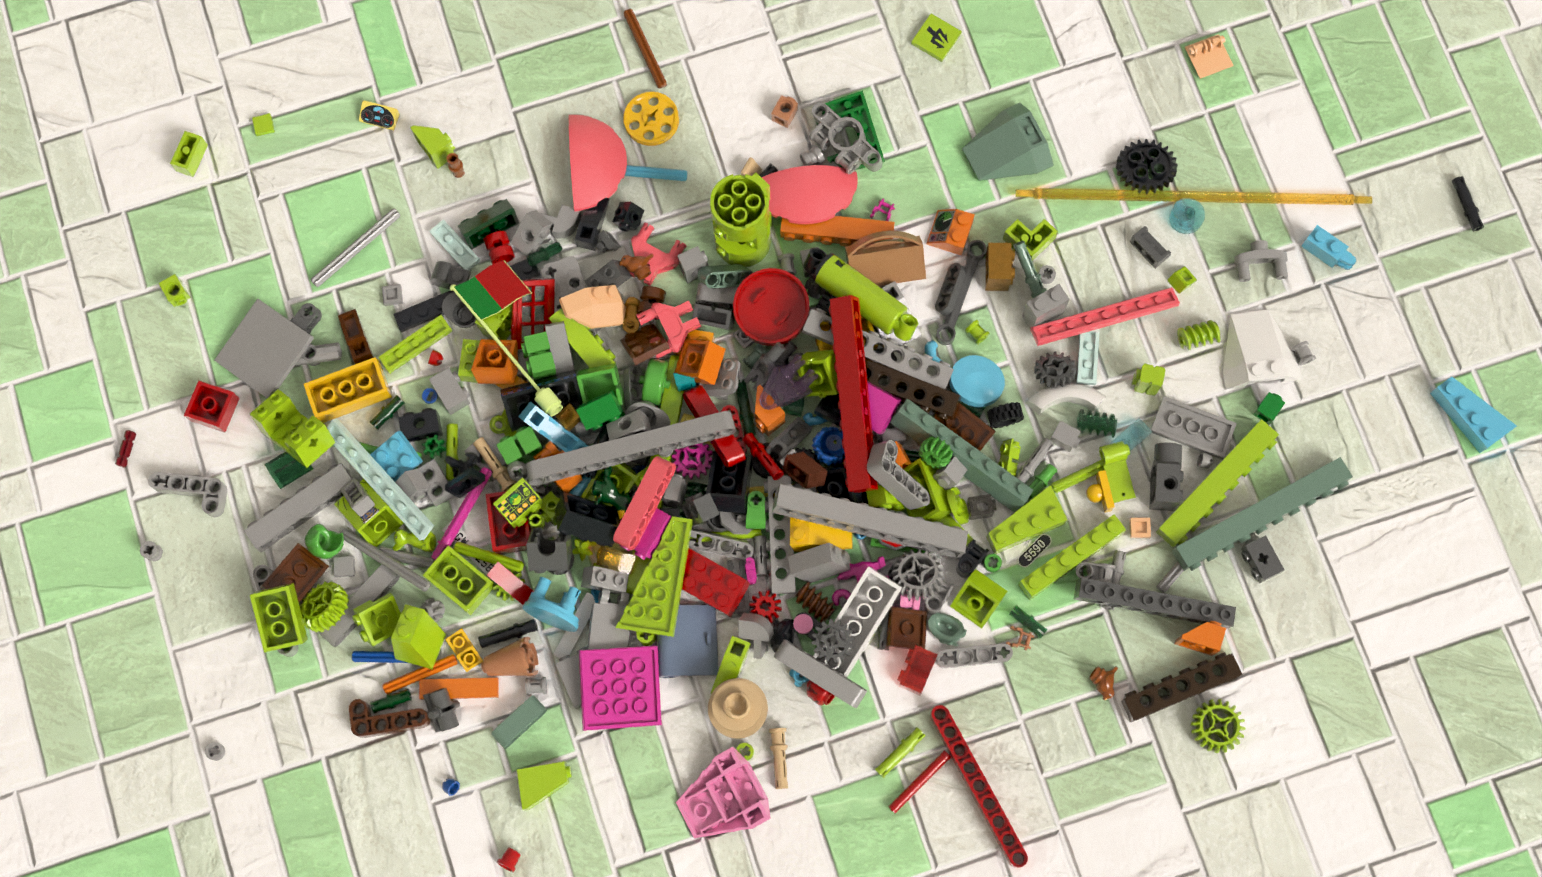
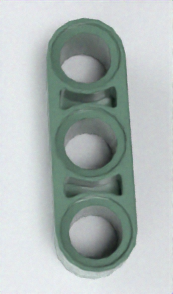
M742 264L702 267L698 271L697 276L699 281L709 288L739 287L741 282L753 272Z
M533 695L496 727L491 735L506 749L546 713L547 709Z

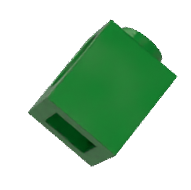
M1269 392L1253 415L1270 425L1286 402L1278 394Z

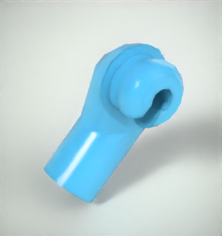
M933 340L927 342L924 347L925 354L932 356L933 361L938 363L942 361L936 356L938 344Z

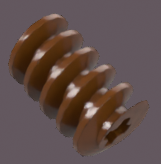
M808 581L794 598L797 597V604L803 602V609L809 607V614L815 612V619L821 617L820 623L822 624L823 621L826 622L837 608L833 609L835 603L833 601L827 604L829 597L826 596L821 599L823 592L820 591L815 594L817 587L814 586L809 589L811 582Z

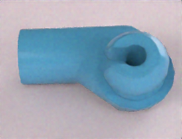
M810 412L803 416V420L809 426L827 422L826 419L818 415L813 417V414Z

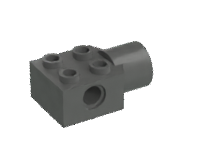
M1167 442L1155 444L1154 461L1150 477L1149 509L1173 511L1179 505V502H1182L1183 490H1180V482H1183L1184 472L1181 471L1182 445Z

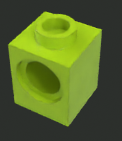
M176 274L159 283L168 301L174 307L185 304L191 298ZM179 289L177 294L172 295L174 290Z

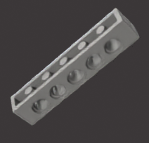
M768 476V481L764 482V493H768V501H765V512H769V520H766V532H770V539H766V549L771 554V559H767V571L771 570V578H768V590H772V594H796L795 577L790 574L788 556L794 554V550L790 546V517L784 516L782 520L777 521L773 517L774 513H772L773 494L780 484H791L790 476H782L779 480H773L772 476ZM778 530L784 531V539H775V532ZM777 550H784L786 557L782 560L775 557ZM784 569L787 572V576L784 579H778L776 577L777 570Z

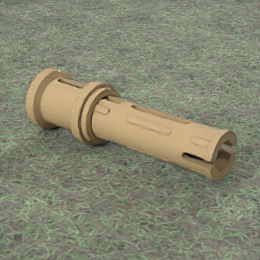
M484 438L477 439L473 445L492 470V477L497 479L502 487V492L508 491L517 482L510 478L507 467L501 465Z
M786 728L769 729L772 742L770 749L773 751L775 789H788L785 750L788 748V745L785 743Z

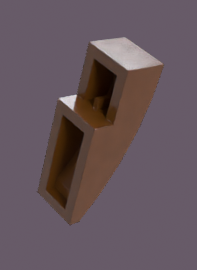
M356 309L338 315L354 363L358 364L374 358Z

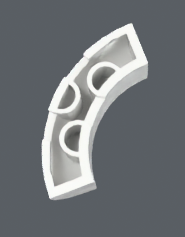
M1065 383L1064 387L1059 384L1057 388H1054V385L1036 392L1025 404L1038 415L1047 408L1062 402H1072L1094 412L1106 396L1085 385Z

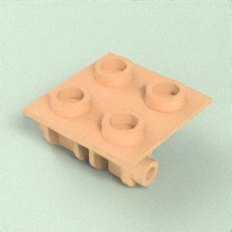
M1217 34L1185 47L1200 79L1234 66L1223 45L1225 42L1223 35Z

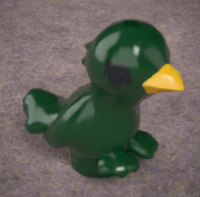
M610 466L601 473V481H594L591 495L596 496L594 505H597L600 501L612 504L617 510L620 520L623 518L633 498L629 493H625L624 490L622 494H619L617 487L611 481L610 475L613 468Z

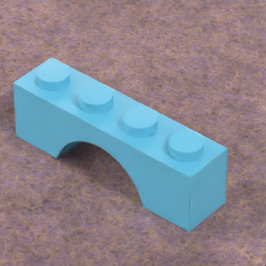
M529 402L519 415L520 419L564 452L589 446L573 433L567 431L561 424L532 402Z

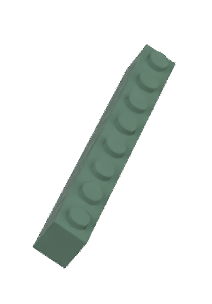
M909 399L904 402L890 422L920 445L930 436L934 438L939 437L942 441L945 440L946 444L951 445L952 457L955 456L967 468L964 477L1014 513L1026 503L1033 492V489Z

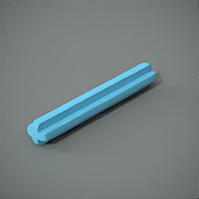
M627 165L625 176L686 181L688 173L686 170Z

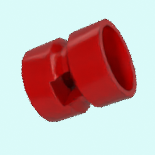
M505 231L493 232L484 238L486 249L490 251L489 257L492 264L503 260L508 263L515 258Z

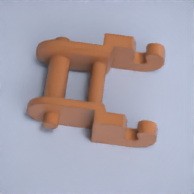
M1011 626L1010 629L1020 632V637L1017 644L1006 641V644L1014 648H1018V646L1023 647L1026 651L1031 649L1029 646L1030 640L1035 637L1032 635V632L1026 633L1023 632L1022 628ZM1023 635L1027 636L1025 645L1021 644Z

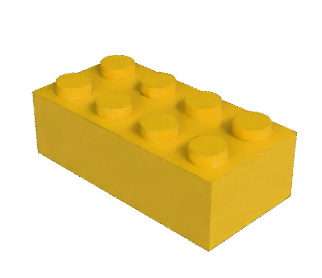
M376 357L303 384L313 414L322 423L392 397L383 369Z

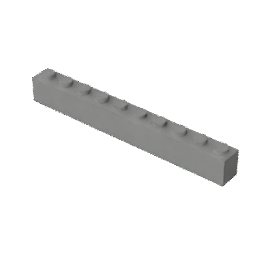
M780 484L775 492L772 513L916 549L920 548L924 551L928 550L932 553L960 559L966 550L968 531L962 530V528L957 526L950 527L941 522L926 521L922 517H910L902 512L894 513L885 508L870 507L866 503L850 502L846 498L839 499L832 497L830 494H819L810 489L795 488L791 484Z

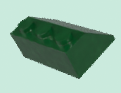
M505 199L495 202L487 210L479 211L471 219L463 220L458 225V228L469 248L473 250L484 243V238L487 235L497 231H507L520 222L514 208Z

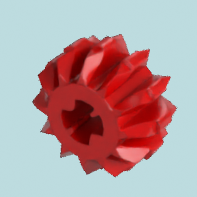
M766 590L765 596L759 591L758 595L760 598L752 596V600L756 603H749V606L754 608L750 613L759 614L768 618L770 623H773L771 616L778 619L779 615L776 612L782 611V607L777 606L781 604V600H775L777 594H772L769 597V590ZM763 603H766L767 606H768V605L771 606V607H768V608H769L768 611H765L764 609H760V607L762 608V604H763Z

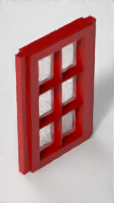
M555 279L522 280L532 294L521 297L512 303L511 340H517L518 349H522L523 337L545 332V325L552 323L549 318L554 314Z

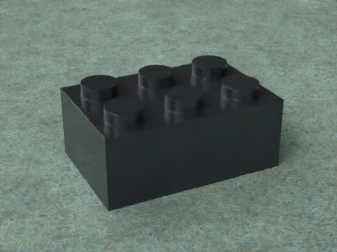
M713 451L706 494L710 493L718 511L746 512L752 474V454L744 453L746 458L744 461L727 468L717 452Z
M563 492L554 510L557 531L564 535L576 536L584 541L596 542L600 546L613 547L614 534L620 524L617 510L614 507L601 503L594 505L592 500Z

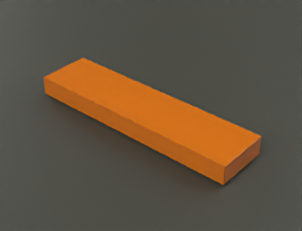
M499 678L420 679L419 682L420 700H424V694L442 688H447L450 699L499 698Z

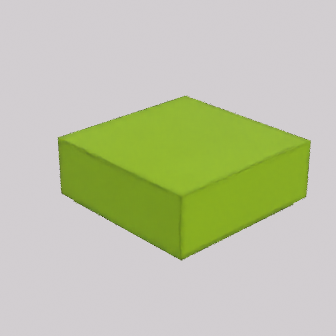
M270 113L252 117L256 136L275 132Z

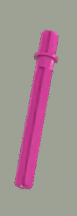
M486 467L481 469L480 472L485 474V481L466 495L443 537L437 541L439 544L431 556L434 560L440 556L448 545L451 547L452 542L493 473L490 469Z

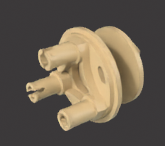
M743 678L729 679L718 685L712 692L708 702V715L712 725L718 732L730 738L740 739L753 735L763 726L768 713L767 699L761 688L754 682Z

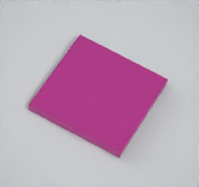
M658 646L578 650L582 731L662 725Z

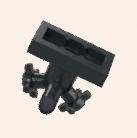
M473 452L465 453V456L468 457L466 461L456 460L450 456L445 458L446 463L452 468L453 477H455L445 484V491L458 498L463 497L485 481V474L472 467L474 463L481 462V459Z

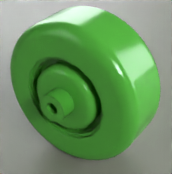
M655 358L649 360L646 373L641 375L639 383L643 384L642 401H650L658 406L662 402L665 388L670 389L671 380H667L668 362L666 360Z

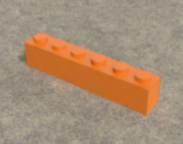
M835 216L820 223L795 224L782 217L780 238H784L787 241L798 239L806 243L817 241L825 245L836 243L845 247L851 246L857 240L876 232L894 231L895 222ZM884 238V239L875 240V241H873V242L880 241V240L893 239V238Z

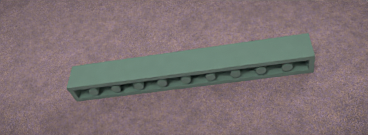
M1339 457L1178 545L1172 552L1183 571L1189 568L1193 571L1201 566L1200 562L1206 559L1209 562L1218 557V552L1222 550L1224 553L1235 547L1234 543L1240 541L1242 544L1251 539L1250 535L1254 532L1258 535L1268 529L1267 525L1272 523L1275 526L1282 522L1285 515L1289 514L1291 517L1300 512V507L1305 505L1307 508L1317 502L1316 498L1320 496L1323 499L1328 497L1336 487L1339 490L1349 485L1348 481L1353 476L1342 458Z

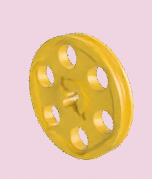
M641 93L634 97L625 108V129L628 135L639 144L646 146L663 144L671 139L677 131L679 125L677 107L668 96L662 93ZM657 98L659 102L657 105L652 106L649 104V100ZM640 105L642 110L635 113L632 111V107ZM666 108L673 109V113L669 116L664 115L663 111ZM653 116H654L655 121L650 120V122H649V121H648V117H653ZM632 122L640 124L636 130L630 129L629 126ZM669 125L671 130L664 133L661 131V127ZM652 132L654 137L647 140L644 138V134Z

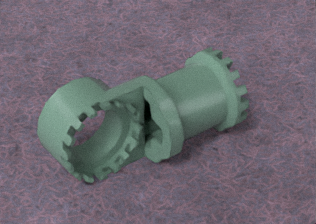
M757 344L753 348L754 351L747 358L743 359V362L749 365L748 367L751 370L760 356L769 352L765 351L761 344Z

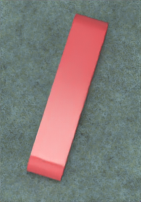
M659 456L652 460L614 534L613 540L615 543L630 550L636 548L675 473L676 465Z

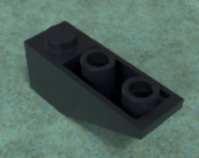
M609 198L602 199L597 203V206L584 211L575 237L577 247L596 250V244L599 239L598 234L602 229L610 201Z

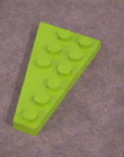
M672 516L661 537L660 544L654 551L649 565L641 576L633 596L615 628L674 637L693 523L692 519Z

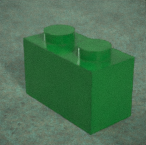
M613 390L579 405L576 409L585 429L589 430L592 428L593 431L602 427V423L605 421L613 422L619 419V415L623 411Z

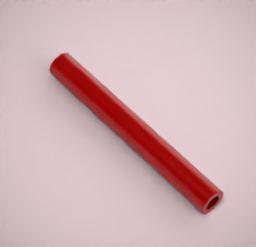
M944 750L888 806L889 809L896 814L951 756Z

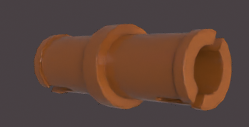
M448 154L449 170L453 172L456 178H461L465 174L462 161L458 158L457 154Z

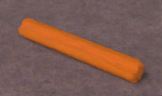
M451 654L436 661L433 670L421 667L382 685L383 690L386 694L392 693L420 681V679L427 678L457 665V659L454 654Z

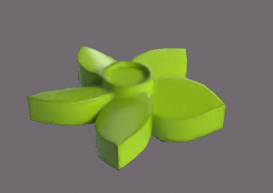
M575 539L576 548L573 549V554L580 553L581 561L585 560L586 555H593L592 551L588 549L590 546L589 541L582 542L579 539Z

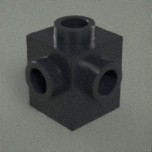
M631 201L620 202L612 222L618 225V228L624 232L637 230L645 210Z

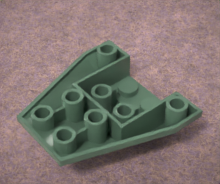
M1021 103L1004 109L962 148L978 181L1037 174L1054 166L1048 143L1031 111Z

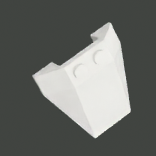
M1268 309L1230 315L1222 370L1226 390L1245 388L1248 383L1282 379V382L1302 379L1298 360Z

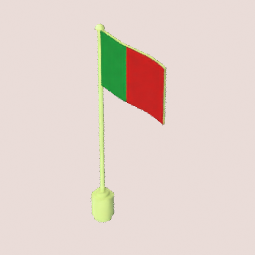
M504 260L490 265L466 282L457 286L452 284L450 291L455 292L537 390L535 394L537 404L551 417L558 414L563 408L559 398L550 388L543 387L540 389L483 321V319L501 312L519 298L532 294L528 287Z

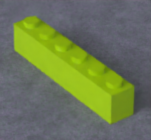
M1113 514L1022 579L1018 586L1029 600L1033 599L1075 569L1078 564L1086 561L1126 531V528L1116 515Z

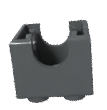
M542 527L532 528L526 544L529 571H534L535 573H544L546 571L562 573L568 570L572 556L571 535H564L559 532L560 535L557 539L549 540L544 537Z

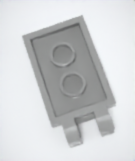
M602 589L599 592L598 603L592 604L587 650L628 647L630 630L615 627L624 614L629 593L621 592L617 597L616 604L608 602L610 590Z

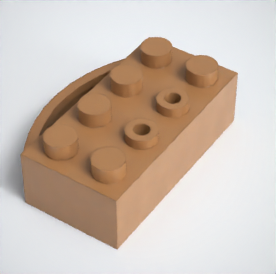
M881 231L867 235L854 242L851 246H845L847 264L878 286L888 285L894 281L902 283L926 279L924 248L920 235L915 236L901 231ZM884 238H899V239H887V240H880V241L873 242V241H875V240L884 239Z

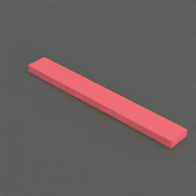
M1173 287L1033 326L1030 331L1037 346L1174 308L1179 306L1180 302Z

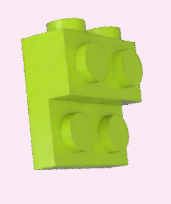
M389 593L374 602L369 600L354 608L355 615L352 616V619L357 626L360 625L362 631L359 632V635L363 642H368L373 647L392 636L401 612L394 596Z

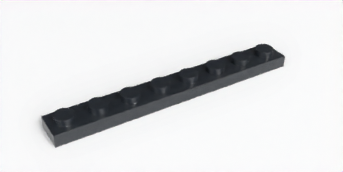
M533 256L510 266L521 280L532 279L540 275ZM454 291L445 292L394 313L393 315L401 333L431 321L440 315L443 316V300Z

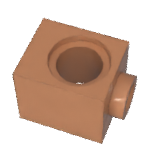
M781 95L771 113V120L788 128L798 111L796 100L792 97ZM783 108H788L790 111L782 112L781 110Z

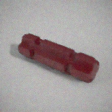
M126 430L123 437L125 439L122 440L118 452L119 457L115 461V465L119 467L127 466V458H129L134 444L132 441H135L136 433Z

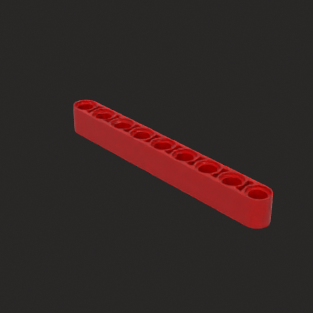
M943 705L935 706L930 714L931 721L1007 861L1014 868L1023 867L1028 861L1027 853L949 710ZM937 710L943 711L945 718L943 720L936 719L934 712ZM952 728L955 732L954 737H946L944 729ZM957 745L964 748V754L961 756L954 753V747ZM965 763L973 765V773L969 774L964 771L963 766ZM975 781L982 782L984 785L983 791H976L973 783ZM984 799L993 801L992 809L988 810L983 806ZM994 817L1002 818L1003 826L1001 828L993 825ZM1005 835H1010L1013 838L1011 846H1006L1003 843ZM1015 853H1020L1023 856L1021 864H1016L1013 861Z

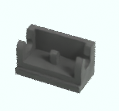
M1144 226L1132 236L1130 243L1156 269L1171 256V252L1167 251L1148 232V228Z

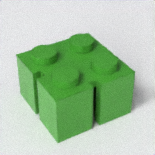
M546 331L523 337L524 343H521L524 358H528L526 368L528 375L533 377V381L556 375V368L552 352L549 350L550 345Z
M616 363L578 371L576 377L583 404L613 390L619 404L623 405L625 398L622 385L619 383L620 377Z
M531 426L521 427L516 431L515 436H505L499 440L500 443L496 444L507 465L514 461H521L527 464L533 461V457L544 449Z

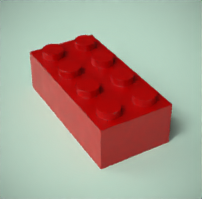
M688 548L682 591L732 617L750 583L739 575Z

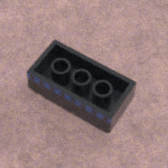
M575 369L534 380L540 389L543 387L550 388L561 401L562 410L569 403L575 409L583 404ZM530 382L501 389V397L511 432L524 426L529 427L527 423L519 418V415L529 402H532L542 410L535 401L537 390Z

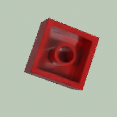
M198 380L184 416L191 422L225 433L240 398L232 391Z

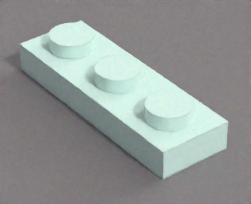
M444 219L429 231L462 269L470 270L480 262L479 257Z
M1100 329L1079 334L1076 384L1096 385Z

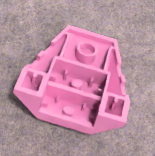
M734 747L715 756L710 765L702 771L698 779L690 785L676 802L694 838L753 829L771 819L768 798L750 763Z

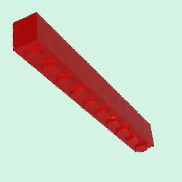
M848 295L830 299L829 313L832 318L831 332L834 338L832 347L836 359L834 368L838 380L836 388L839 392L838 407L841 411L840 427L843 431L842 447L845 452L846 486L849 492L859 493L878 490V484L867 470V462L874 443L860 303L858 297Z

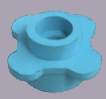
M790 670L789 674L793 677L796 687H801L803 683L809 681L804 676L799 677V673L795 670Z

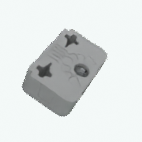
M573 256L543 265L544 269H541L543 279H551L550 273L554 272L555 313L561 309L560 298L586 288L577 259ZM576 283H577V284H578V287H577V288H574V287H573V286H574L573 284H576Z

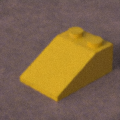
M790 517V546L794 552H802L826 543H831L841 549H852V532Z

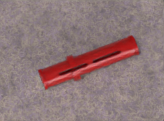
M753 433L746 434L743 437V442L750 448L753 457H757L773 480H779L784 473L766 452V447L758 442Z

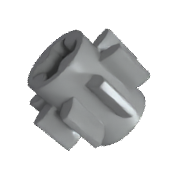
M433 597L422 603L421 609H424L435 622L443 618L445 608L441 601H435Z

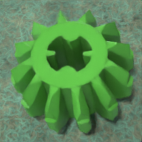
M930 436L923 441L918 454L922 457L921 460L925 461L927 465H931L933 469L936 467L941 469L949 464L953 451L950 449L951 445L946 444L945 440L942 441L939 437L934 438Z

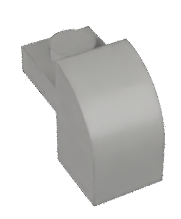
M565 205L561 206L557 218L540 213L553 223L549 230L551 231L552 229L554 238L558 239L572 235L576 231L582 217L580 211L574 212V208Z
M743 613L739 619L738 638L754 640L753 658L761 659L765 652H768L769 641L774 635L773 627L765 617L759 614Z

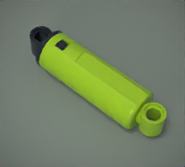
M812 248L809 251L803 267L808 273L813 274L812 280L836 298L848 295L858 297L861 316L885 334L889 335L894 332L895 336L903 341H909L912 338L919 323L914 316L907 314V306L834 253L827 255L819 248Z

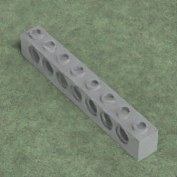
M816 308V310L811 309L802 333L833 346L832 318L827 316V312L819 308ZM827 322L830 325V330H821L820 323ZM862 330L863 338L865 339L864 353L866 359L946 389L954 370L950 368V364L944 361L938 363L933 361V357L924 353L919 355L911 347H900L892 339L887 338L884 340L879 338L880 335L876 332L869 331L867 333ZM876 344L881 345L883 353H875L873 346ZM898 352L901 356L900 361L892 360L891 353ZM909 360H916L918 368L912 369L909 366ZM928 367H933L936 370L935 376L927 374L926 370Z

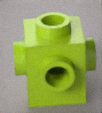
M550 491L541 499L543 503L541 504L540 515L546 523L551 522L556 526L554 510L560 498L558 499Z

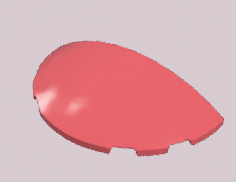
M569 115V149L575 212L595 207L599 201L605 197H611L616 192L621 179H624L626 174L627 155L621 138L609 125L589 116Z
M828 165L794 167L761 177L770 185L769 211L771 216L787 218L790 223L814 224L834 218L835 213L841 209L845 210L850 205L852 197L857 191L858 184L857 172L854 171L851 174H847L845 168Z

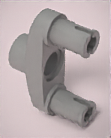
M1265 240L1252 242L1250 244L1251 251L1234 257L1235 265L1238 268L1239 282L1251 280L1249 264L1274 263L1276 279L1281 280L1288 277L1287 253L1282 250L1268 249V242Z

